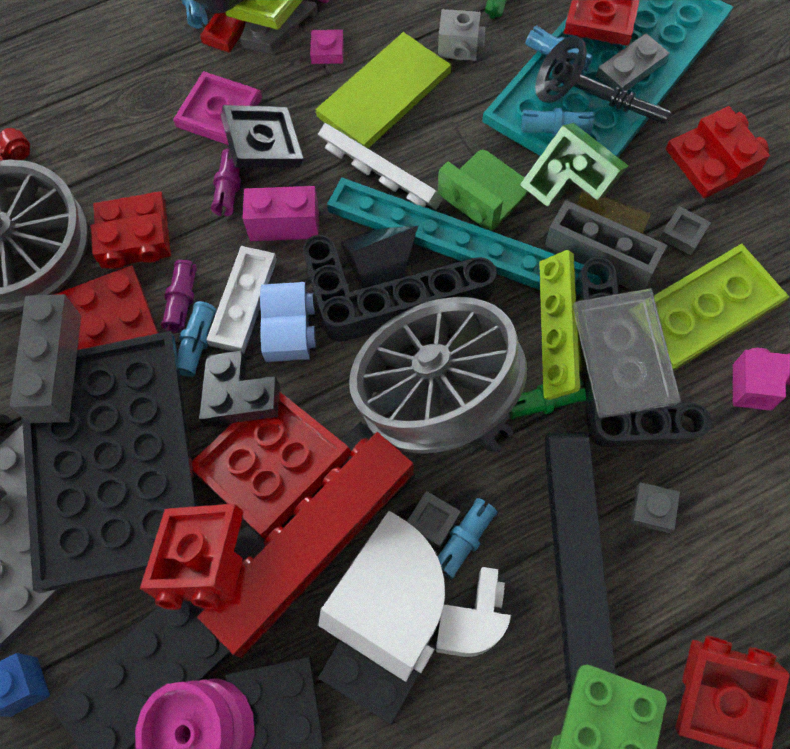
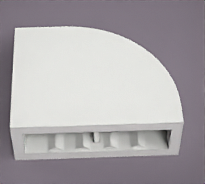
M388 511L320 612L318 626L405 682L413 669L421 673L430 659L434 649L428 646V643L443 611L445 599L443 572L429 542L411 524Z

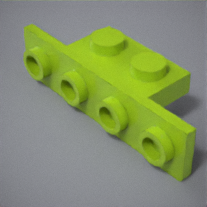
M569 250L539 262L544 398L547 400L579 391V372L583 371L576 305L574 254Z

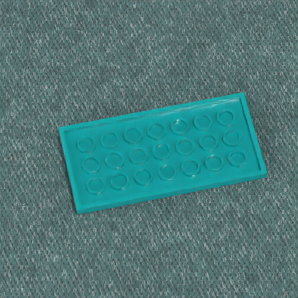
M640 0L629 45L644 34H647L670 54L665 64L630 88L628 95L631 92L636 93V98L659 106L729 18L733 6L721 0ZM567 18L552 34L553 36L558 38L574 36L564 34ZM580 38L586 45L587 54L593 56L592 63L587 72L585 71L584 76L604 84L596 77L598 67L627 46L590 38ZM539 51L534 54L483 113V123L539 156L542 155L555 136H552V133L522 132L523 110L554 111V108H562V111L593 112V128L589 135L617 157L622 154L649 119L630 110L625 113L623 108L620 110L616 109V105L610 107L609 102L574 86L565 96L553 103L541 101L536 95L535 85L540 67L547 56ZM552 71L550 73L548 81L553 80ZM554 91L549 92V95L558 94Z

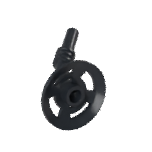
M570 36L560 41L549 52L540 67L535 91L537 97L545 103H553L561 99L574 86L609 102L610 107L616 105L618 110L623 108L625 113L630 110L663 124H666L670 117L671 111L636 98V93L631 92L628 95V90L624 89L621 92L620 87L613 89L582 75L581 72L586 61L587 49L584 41L579 37ZM574 48L579 49L578 55L574 52L568 53V51ZM575 60L573 65L569 61ZM552 71L553 80L548 81L550 73ZM554 91L558 94L549 95V92Z

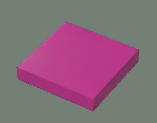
M203 71L174 117V124L177 128L229 145L220 115L222 106H258L262 99L261 90Z

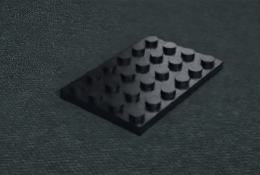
M167 331L77 350L69 422L29 423L22 417L33 591L37 593L146 570L164 510L198 506L176 343L173 333Z

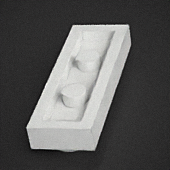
M244 246L240 247L206 339L209 346L245 353L260 310L261 285L269 284L277 261L275 253Z

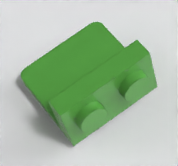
M479 150L460 169L449 161L439 169L438 193L442 198L489 231H493L530 194L520 185L524 177L486 150Z
M583 665L576 674L561 734L553 737L550 749H656L666 706V697L661 691L590 665Z

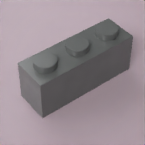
M565 200L549 228L544 250L553 254L569 250L574 254V261L585 264L586 261L594 257L605 258L615 267L617 284L642 295L667 245Z
M65 294L25 296L10 408L29 423L69 422L81 314Z

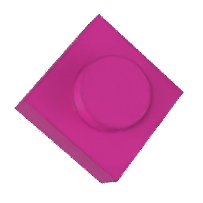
M311 30V63H343V30Z

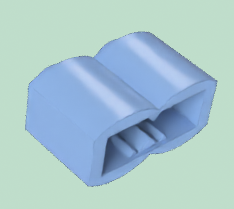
M305 282L261 285V351L265 361L310 359V348H316L315 326H309V315L315 314L314 293L307 292Z

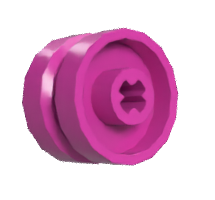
M218 678L166 684L154 692L141 709L135 729L136 749H251L254 738L253 712L246 696L234 684Z

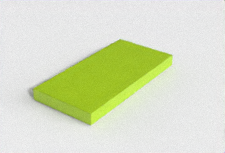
M403 32L317 107L316 115L324 123L368 149L451 73V64Z
M740 244L627 311L625 318L667 371L672 373L784 304L789 296L747 248Z

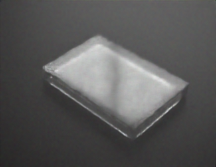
M652 288L577 301L573 304V311L599 418L676 405L681 402Z

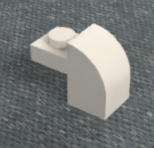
M481 567L478 577L475 609L443 605L436 652L464 657L477 656L490 650L502 638L508 628L511 615L494 613V607H502L504 596V582L497 581L498 569Z

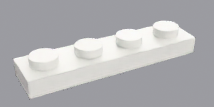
M324 123L318 135L327 142L326 150L340 159L346 154L354 159L351 165L366 175H369L371 171L380 175L381 177L378 181L390 190L396 192L399 187L409 193L406 199L411 203L425 207L427 204L437 210L443 198L435 189Z

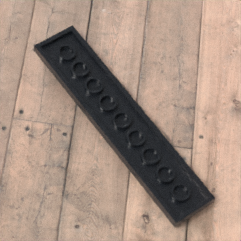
M360 422L341 441L352 451L359 441L363 438L370 439L374 434ZM350 456V457L340 466V468H342L352 457ZM415 474L400 488V490L385 504V506H387L409 483H411L415 479ZM322 485L311 497L313 498L324 486ZM293 514L282 525V527L284 528L295 517V515ZM247 525L238 533L234 552L243 558L242 562L250 556L255 558L266 547L264 545L265 540ZM183 601L182 607L179 610H169L158 606L49 706L81 749H133L136 746L135 729L141 709L154 692L166 684L205 680L232 654L197 618L204 611V608L193 605L191 601Z

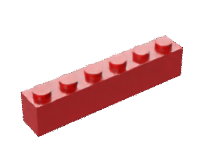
M376 432L370 439L363 438L350 453L352 458L342 468L337 466L327 474L322 482L324 487L313 498L307 496L297 505L293 512L295 517L284 528L278 526L267 536L264 541L266 547L255 558L250 556L242 562L233 600H221L216 609H204L197 617L233 655L242 658L414 475V463L379 432Z

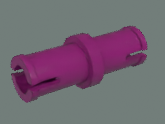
M225 149L221 153L219 172L214 175L213 180L215 193L211 204L212 212L219 216H222L223 206H225V217L233 214L235 194L240 190L241 185L239 177L240 168H235L232 157L231 160L228 159L230 149Z
M175 261L171 285L165 291L164 298L167 303L161 327L163 329L167 328L166 331H171L172 333H181L185 329L188 307L194 301L195 295L192 292L195 273L197 272V265H192L191 261Z

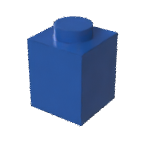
M15 653L0 661V716L11 717L50 697L38 657Z

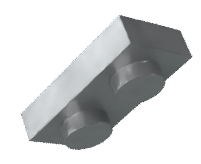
M644 34L599 66L596 77L613 89L620 87L621 92H623L624 89L629 90L665 64L670 53L649 35Z

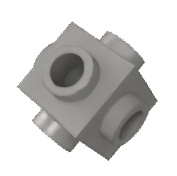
M442 9L438 37L439 57L476 61L477 47H484L486 27L480 26L481 12Z

